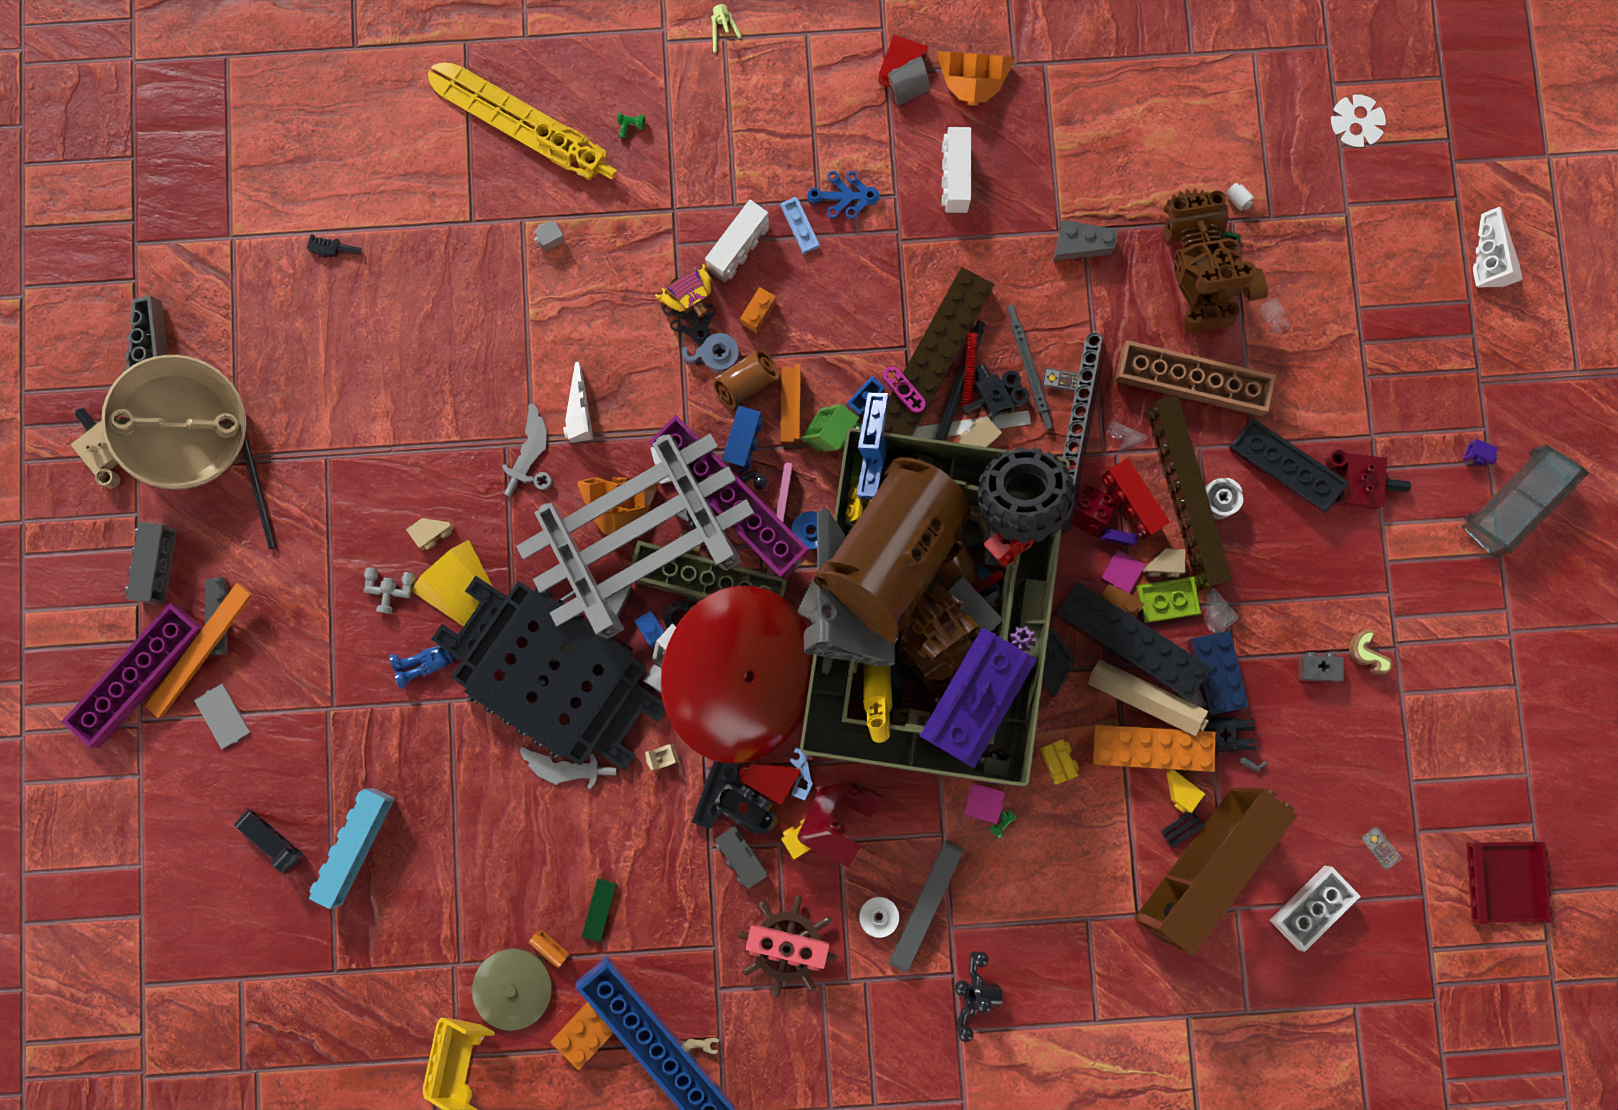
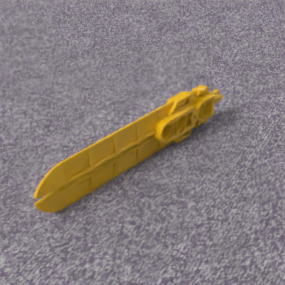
M439 63L431 67L450 79L451 82L431 71L428 72L430 84L440 96L546 156L557 165L566 170L575 171L577 175L583 176L587 180L596 177L598 173L611 180L615 179L618 171L605 164L606 150L597 144L594 145L583 134L570 127H566L459 65ZM455 84H458V85L462 86L463 88L469 90L470 92H472V93H474V94L469 93L468 91L462 89L461 87H459V86H457V85H455ZM478 96L481 97V98H483L484 100L490 102L491 104L495 105L496 108H495L494 106L488 104L487 102L481 100L480 98H478ZM501 109H502L503 111L509 113L510 115L516 117V118L519 119L520 121H518V120H516L515 118L509 116L508 114L502 112ZM548 133L547 136L541 137L543 134ZM564 142L561 146H557L558 143ZM595 160L593 163L588 164V161ZM574 161L578 162V169L571 166Z

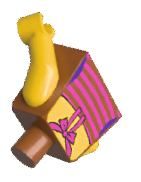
M702 264L703 268L701 270H697L695 267L692 271L666 286V291L662 288V295L655 294L659 302L665 303L667 306L680 312L685 311V313H689L695 310L699 317L707 314L708 309L704 303L709 300L708 295L711 293V278L707 273L705 265Z

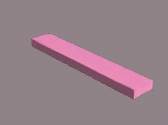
M792 463L784 465L776 514L783 523L793 468ZM768 565L767 574L775 576L776 572Z

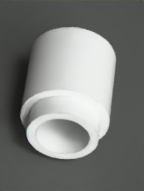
M1235 183L1226 192L1228 199L1240 211L1243 209L1246 211L1254 203L1252 201L1254 196L1242 184Z

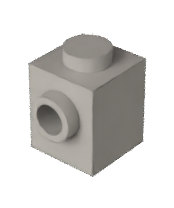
M555 220L548 223L544 222L534 230L537 235L534 237L539 248L543 246L546 252L565 242Z

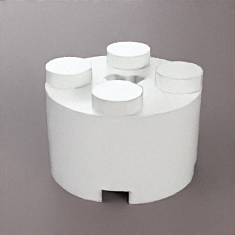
M1219 478L1205 486L1215 519L1227 518L1241 508L1243 504L1242 489L1236 481L1230 478Z

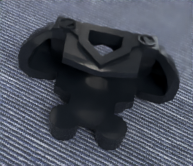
M738 783L734 785L723 784L715 792L714 801L718 811L750 832L764 834L770 832L775 827L778 820L771 809L772 803L764 799L751 787ZM741 802H746L749 805L746 813L738 811V805Z

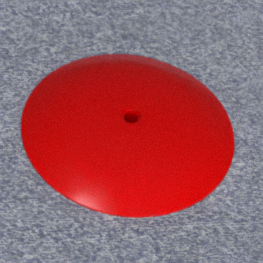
M728 587L700 600L685 614L675 628L667 645L662 663L661 693L667 717L677 735L688 747L701 756L722 763H743L758 759L772 752L785 742L802 721L806 711L814 655L804 652V632L807 629V625L801 615L787 600L770 590L760 587Z

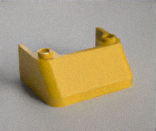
M440 1018L436 1025L423 1085L424 1098L442 1110H478L469 1105L472 1091L465 1084L473 1045H479L485 1035L494 1036L495 1032L481 1024L451 1018Z

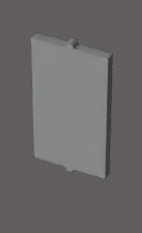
M220 684L212 690H207L204 695L194 700L221 749L233 743H238L239 739L251 733L224 684Z

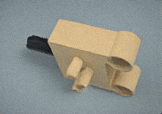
M83 407L76 409L74 415L87 432L74 441L71 446L94 473L95 480L99 485L110 489L116 488L120 484V476L111 471V469L118 463L111 455L104 440L102 420L96 424ZM110 475V480L106 482V477Z

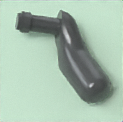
M1246 757L1240 758L1241 764L1256 772H1260L1261 768L1267 766L1266 761L1256 766L1252 760Z

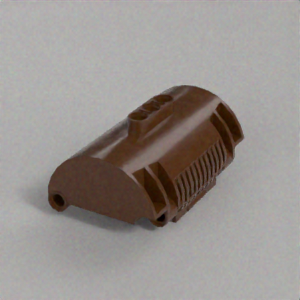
M902 457L891 461L883 473L884 482L833 558L826 560L813 577V581L817 586L822 589H830L870 632L880 634L889 644L896 639L898 632L914 610L970 518L969 501L960 486L949 475L924 461Z

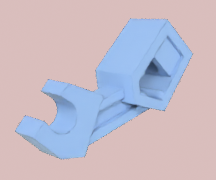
M795 748L794 752L800 754V759L794 760L791 758L790 762L801 770V776L797 777L791 795L805 800L813 784L807 762L808 756L802 754L800 749ZM800 778H804L809 783L807 790L797 787Z

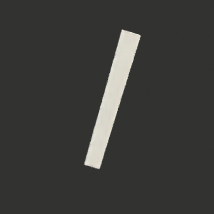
M1029 410L997 415L994 421H992L998 429L1031 424ZM978 418L952 422L948 436L961 435L965 430L970 432L974 428L972 424ZM940 424L917 427L913 437L934 439Z

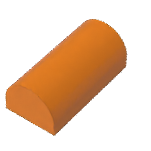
M542 929L537 931L528 942L557 968L570 955L569 952Z

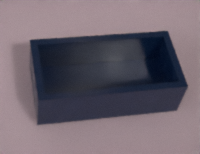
M1226 631L1187 640L1190 654L1212 667L1199 687L1203 709L1208 711L1207 715L1248 707L1231 632Z

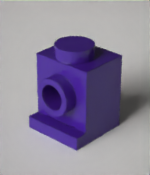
M1475 439L1469 442L1463 460L1472 459L1478 465H1486L1488 463L1493 465L1498 457L1496 454L1498 447Z

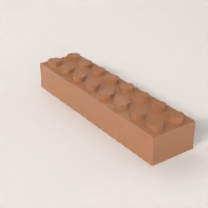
M1126 340L1122 346L1114 382L1168 395H1178L1181 398L1262 417L1269 411L1276 375Z

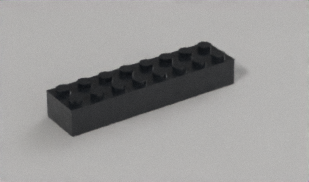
M1079 582L1076 583L1056 612V618L1188 702L1191 701L1212 669L1208 664Z

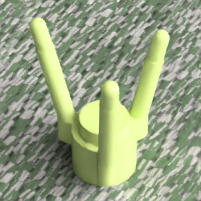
M725 4L716 5L713 8L714 15L711 16L713 22L714 53L717 52V22L718 24H723L725 32L729 33L727 25L729 20L738 38H741L731 12H728Z

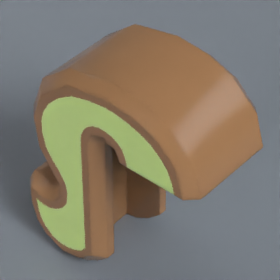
M1367 629L1356 633L1349 645L1351 659L1360 665L1371 664L1370 672L1380 675L1390 672L1393 668L1392 660L1367 648L1374 630Z

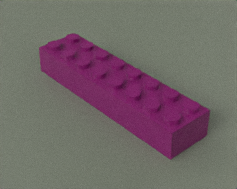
M169 603L61 722L89 748H100L175 666L203 627L179 605Z

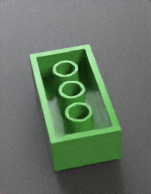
M842 404L821 408L800 440L817 452L842 449L845 445L847 430L857 427L859 417Z

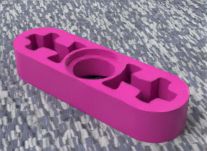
M887 367L883 373L884 382L911 413H921L925 408L924 398L897 367ZM888 372H895V379L897 381L902 379L896 387L893 386L896 383L893 378L888 379ZM900 386H908L910 392L907 395L900 394L898 390ZM912 393L915 394L912 397L915 402H921L920 408H913V401L911 399H909V401H906V399L911 397Z

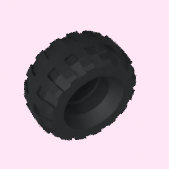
M1024 447L1016 448L1013 452L1006 451L998 456V460L993 459L985 467L984 473L981 474L978 486L980 513L982 518L986 520L987 526L995 533L1000 532L1001 536L1010 541L1012 538L1017 539L1019 543H1028V540L1042 541L1045 540L1047 535L1053 536L1061 530L1062 525L1068 522L1071 517L1075 497L1073 478H1071L1070 470L1050 452L1046 454L1038 448L1027 450ZM1033 484L1042 488L1044 493L1035 499L1019 500L1009 495L1008 491L1017 485Z

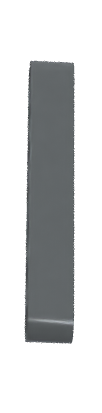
M947 839L944 841L890 957L889 965L905 973L908 972L964 850L963 847Z

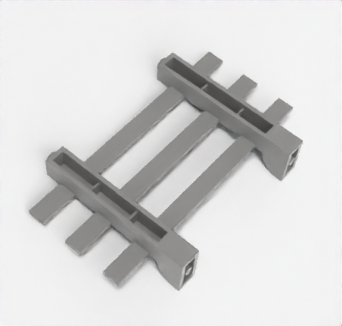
M711 433L681 451L670 434L660 436L652 445L662 462L564 519L558 507L552 503L543 504L539 507L538 511L534 512L543 531L516 546L522 559L525 560L551 545L560 562L557 566L533 579L539 593L568 578L577 596L550 612L557 627L585 612L595 634L609 639L623 631L624 628L613 610L608 607L605 599L704 542L716 565L724 571L742 562L724 531L755 514L746 499L716 517L706 499L708 496L736 481L731 469L728 466L698 483L688 466L718 448ZM670 476L679 493L678 496L580 552L571 534L573 531ZM688 510L697 527L696 529L597 585L588 568L589 565L682 511Z

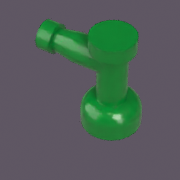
M619 113L617 117V124H621L619 138L626 139L629 124L636 125L637 129L643 130L646 121L645 115L640 114L636 118Z
M1001 810L999 818L1002 821L998 825H992L989 828L999 840L1004 836L1003 830L1012 821L1015 822L1017 820V817L1011 811L1005 813Z

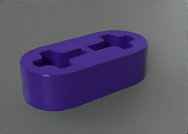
M1103 529L1101 539L1128 546H1137L1139 536L1111 529Z

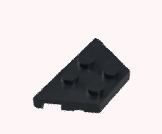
M1049 629L1042 682L1054 698L1057 696L1060 687L1076 661L1056 631Z

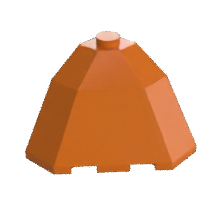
M937 51V57L947 87L959 100L968 101L967 105H978L979 102H987L998 93L1015 61V57Z
M589 478L578 481V487L585 504L588 505L628 481L627 478H612V481H606L601 478ZM659 482L593 521L604 534L610 535L648 512Z

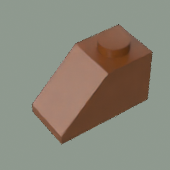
M1110 584L1107 585L1101 594V597L1134 618L1144 606V603L1131 594Z

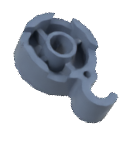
M723 333L709 336L702 346L696 349V354L692 357L688 356V348H683V357L687 363L693 365L702 360L707 368L715 373H723L738 363L739 360L737 343L732 337ZM718 350L725 351V353L722 354V357H718V354L715 353L718 352Z

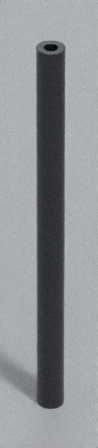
M245 439L242 448L268 548L275 549L277 547L249 440Z

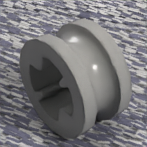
M540 472L534 477V484L539 490H548L552 485V479L547 473ZM544 477H547V484H542V486H539V479H544Z

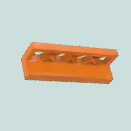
M795 364V368L782 367L781 443H800L801 364Z

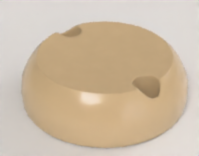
M161 355L134 364L124 371L113 383L105 398L102 409L103 436L115 461L126 472L141 482L163 489H188L216 479L233 464L239 455L245 439L246 414L243 402L234 385L218 369L206 362L188 356ZM120 416H125V417L128 418V420H116V419H117L118 417H120ZM224 420H228V421H230L232 424H219V423H221V422L224 421Z

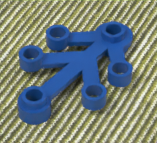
M830 171L828 173V181L835 184L842 192L820 191L818 188H811L807 192V200L814 205L820 203L822 199L841 200L836 206L828 208L827 216L830 219H836L838 214L852 200H860L854 207H848L846 210V217L852 220L856 218L857 213L866 205H875L879 201L880 195L876 188L866 187L857 178L858 175L855 171H849L846 175V180L848 183L854 184L860 192H853L839 178L837 171ZM836 175L837 178L831 179L830 176ZM854 175L855 179L851 180L849 176ZM813 192H816V193L818 194V196H817V197H813V196H811V194H812ZM872 193L874 196L869 198L867 194ZM834 210L836 214L831 215L829 212ZM854 211L855 214L851 216L848 212Z

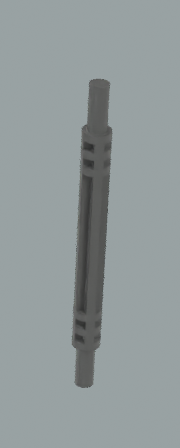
M1014 304L1007 306L1012 323L1010 326L1015 336L1014 338L1023 361L1038 413H1041L1046 431L1051 430L1053 426L1048 413L1049 407L1040 384L1022 323L1018 320Z

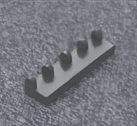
M215 577L213 579H205V625L227 596L226 578ZM227 632L209 656L227 655Z

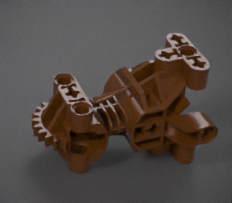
M1194 188L1193 193L1186 189L1185 194L1179 191L1178 196L1173 194L1172 199H1168L1163 211L1169 215V220L1166 222L1163 230V239L1169 243L1181 241L1183 249H1179L1175 253L1174 272L1178 286L1191 306V309L1186 311L1182 322V327L1187 332H1197L1233 325L1240 309L1236 303L1229 302L1231 297L1240 296V288H1242L1244 298L1246 297L1248 301L1267 299L1268 287L1262 269L1256 268L1251 262H1242V254L1236 240L1231 238L1221 240L1219 233L1226 230L1228 224V209L1225 204L1226 195L1219 190L1211 193L1201 190L1200 193H1197L1196 188Z
M940 583L923 593L914 610L908 616L907 621L900 629L898 640L894 644L895 664L904 662L924 686L938 696L931 704L934 710L953 679L952 673L959 669L976 639L973 637L980 630V626L968 613L963 614L959 609L964 603L958 595H951Z

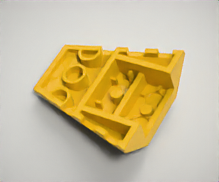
M467 540L450 549L419 577L411 591L464 627L480 604L478 600L465 592L466 588L475 576H478L491 586L492 584L470 540Z

